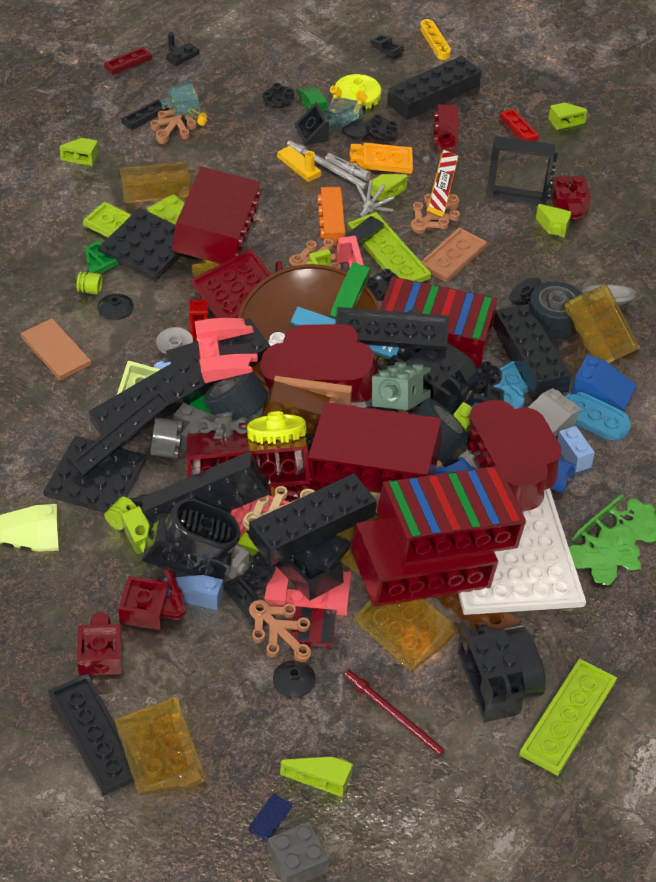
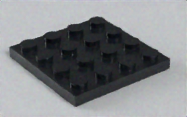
M140 207L98 247V253L101 252L111 259H116L117 262L153 280H156L182 254L172 251L176 225Z
M75 435L43 491L44 496L106 513L120 497H128L147 461V455L118 448L83 477L72 466L70 461L93 443L94 440Z

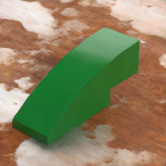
M309 86L296 89L306 110H309L318 102L323 112H327V101L316 87Z
M353 261L336 297L330 317L336 319L337 307H356L362 296V290L370 277V268Z

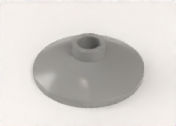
M179 327L163 330L156 339L158 349L166 354V350L193 343V337L190 332Z

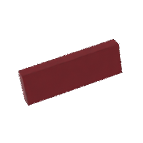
M144 47L104 62V68L114 75L151 60L152 54Z

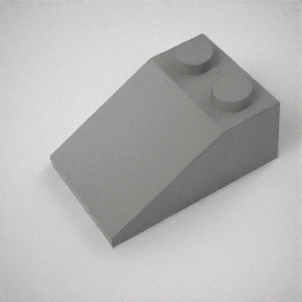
M553 388L541 394L528 407L543 415L555 437L558 436L559 431L573 427L582 410L575 402L567 399L561 392Z

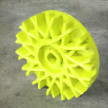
M347 75L335 84V87L338 86L342 90L341 96L337 97L338 102L352 104L351 106H355V108L357 103L347 102L339 98L358 101L355 97L358 90L367 94L368 99L362 103L359 108L360 111L362 106H365L366 110L367 108L371 109L372 104L374 106L378 105V100L380 101L381 99L380 84L372 77L366 75Z
M281 411L270 412L268 416L256 418L247 425L248 439L252 440V442H261V444L265 441H268V444H276V440H280L281 443H288L289 439L299 440V437H303L307 433L306 421L302 417L283 414Z

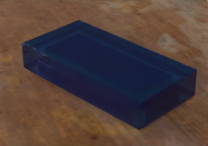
M273 793L250 824L249 832L267 842V839L272 837L292 809V804Z

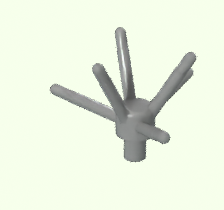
M369 181L367 198L360 185L356 184L364 201V208L360 212L362 217L367 216L369 212L372 213L373 210L394 211L391 208L378 207L393 200L394 196L375 203L385 184L380 187L372 200L370 196L373 181Z

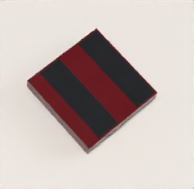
M295 606L296 611L293 621L307 618L310 621V627L306 632L292 630L291 635L300 644L332 648L336 610ZM301 623V624H300L302 627H306V626H307L306 623Z

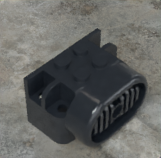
M448 342L446 351L419 349L417 352H413L410 349H406L402 353V359L395 355L391 356V366L395 365L396 362H405L409 366L423 364L424 367L431 368L430 372L423 375V389L430 390V398L428 399L436 400L452 414L456 412L463 402H466L467 393L479 381L478 370L473 361Z
M182 499L173 506L168 514L160 513L155 521H150L142 561L171 570L183 576L205 575L224 580L230 573L234 547L240 540L239 524L230 513L221 508L197 499Z
M466 623L461 625L457 653L484 723L516 716L521 712L524 700L540 697L545 693L546 675L543 662L534 640L525 626L518 625L499 630L495 628L488 629L486 624L483 623L479 625L478 631L470 633Z

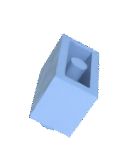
M573 426L559 431L557 440L562 449L561 454L566 461L577 465L575 473L591 468L595 452L579 429Z

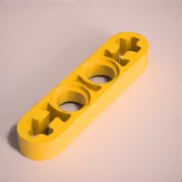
M430 19L422 20L420 30L437 58L441 60L449 59L451 48L435 23Z

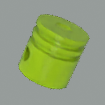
M80 271L77 277V292L100 295L103 285L102 274Z
M124 496L120 497L105 513L106 521L117 530L124 528L121 514L129 511L126 509V506L130 510L137 507L134 502Z

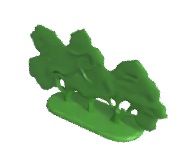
M621 494L588 521L571 539V542L575 543L584 536L585 543L569 546L575 567L577 569L591 568L594 581L604 585H610L618 576L617 565H622L628 570L641 569V562L638 560L640 548L635 545L636 540H643L644 542L656 541V515L654 514L655 508L651 503L643 504L638 499L631 498L627 502V510L618 511L616 508L625 497L624 494ZM610 513L617 517V524L612 528L602 523V520ZM621 515H630L633 517V520H625ZM597 524L601 527L598 537L588 534ZM590 541L592 542L594 547H591L589 545Z

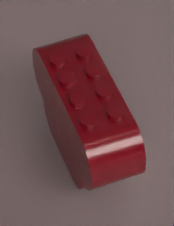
M306 324L296 326L287 332L283 343L274 344L263 353L260 363V370L269 391L274 383L275 376L352 386L351 402H364L372 398V376L379 373L372 349L368 345L360 343L356 330L345 324Z
M502 400L485 401L471 409L467 446L469 452L473 453L477 467L500 466L522 512L539 507L544 500V490L551 488L557 482L558 462L562 452L558 440L543 415L531 408L514 409L512 405Z

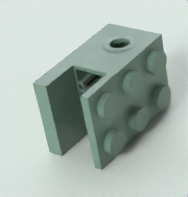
M396 362L395 365L388 366L385 370H380L379 373L372 376V406L409 410L430 398V390L423 389V375L430 372L431 368L424 367L423 364L409 366L405 362Z

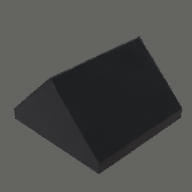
M316 102L295 123L306 145L329 140V121L319 103Z

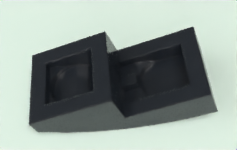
M381 34L370 40L374 47L392 57L405 51L404 45L393 43L390 36Z

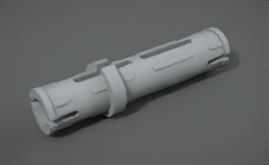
M328 153L325 158L326 161L364 181H368L371 177L370 171L332 153Z

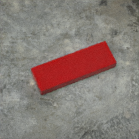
M514 108L500 113L499 117L521 140H539V134Z

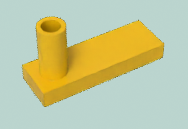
M291 146L277 152V157L307 182L321 176V170L315 166V153L313 151H307L305 157Z

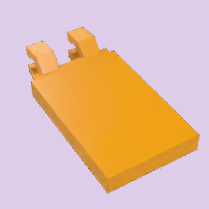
M364 143L363 145L351 144L350 163H356L363 169L412 174V147Z

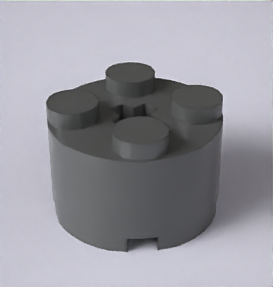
M155 418L150 455L177 459L182 421Z

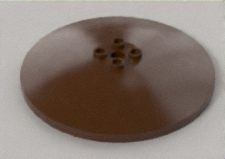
M319 264L296 265L277 271L262 280L249 293L243 302L238 318H242L244 321L250 318L269 343L270 336L273 333L281 332L286 335L289 330L296 327L291 325V320L297 307L330 317L334 302L348 272ZM365 285L362 290V296L355 308L381 310L375 296ZM374 354L376 361L378 360L379 355ZM260 361L252 366V369L261 383L267 387L260 370Z

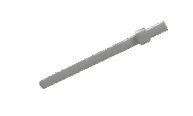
M291 140L287 142V146L293 147L302 156H305V153L309 151L307 147L301 144L298 145ZM315 154L316 163L355 185L358 183L364 190L367 188V183Z

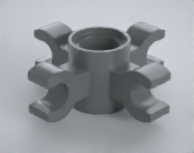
M234 412L215 415V420H212L210 417H203L200 422L207 423L208 427H203L201 432L208 433L211 430H216L214 439L232 436L234 430L243 434L247 432V428H243L240 423H246L247 418L240 417L238 420H233Z

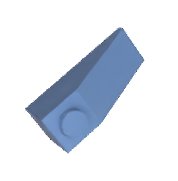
M205 575L175 577L178 587L183 592L185 603L218 610L224 595L222 579Z

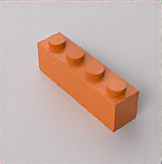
M321 187V193L317 194V204L321 205L318 206V216H322L319 217V227H322L320 228V239H332L334 246H337L338 238L345 236L341 187Z

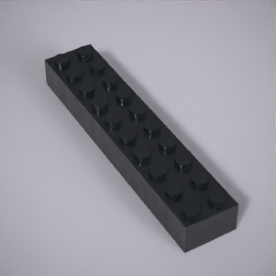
M248 318L244 324L246 326L251 325L253 333L219 340L218 343L220 356L257 354L258 361H252L248 365L252 367L261 361L263 353L270 347V344L252 320ZM198 347L90 410V421L99 434L102 435L157 389H160L172 402L168 408L156 417L166 418L176 412L183 403L189 404L205 395L216 381L204 382ZM155 418L135 435L154 425Z

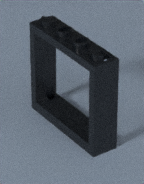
M495 136L486 199L538 206V204L546 205L547 200L551 198L552 191L548 190L553 186L554 178L550 177L555 174L556 165H553V162H557L558 152H555L556 145ZM500 150L548 157L543 192L495 185Z

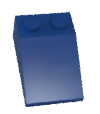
M587 354L575 376L572 393L583 392L624 412L637 385L605 360Z

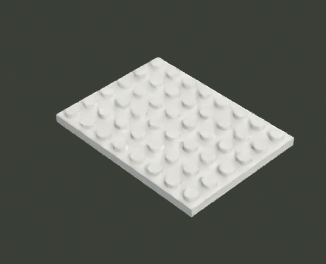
M550 488L544 490V500L539 507L522 512L526 523L518 548L495 552L499 562L491 588L458 593L464 615L585 607L584 593Z

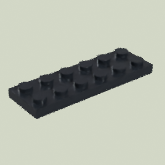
M337 307L335 324H345L353 327L358 334L360 343L366 345L447 350L449 316Z
M89 674L48 690L49 697L102 797L143 778V773Z

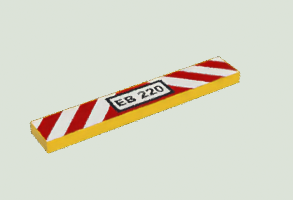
M443 150L427 207L428 212L440 217L445 213L458 160L457 155Z

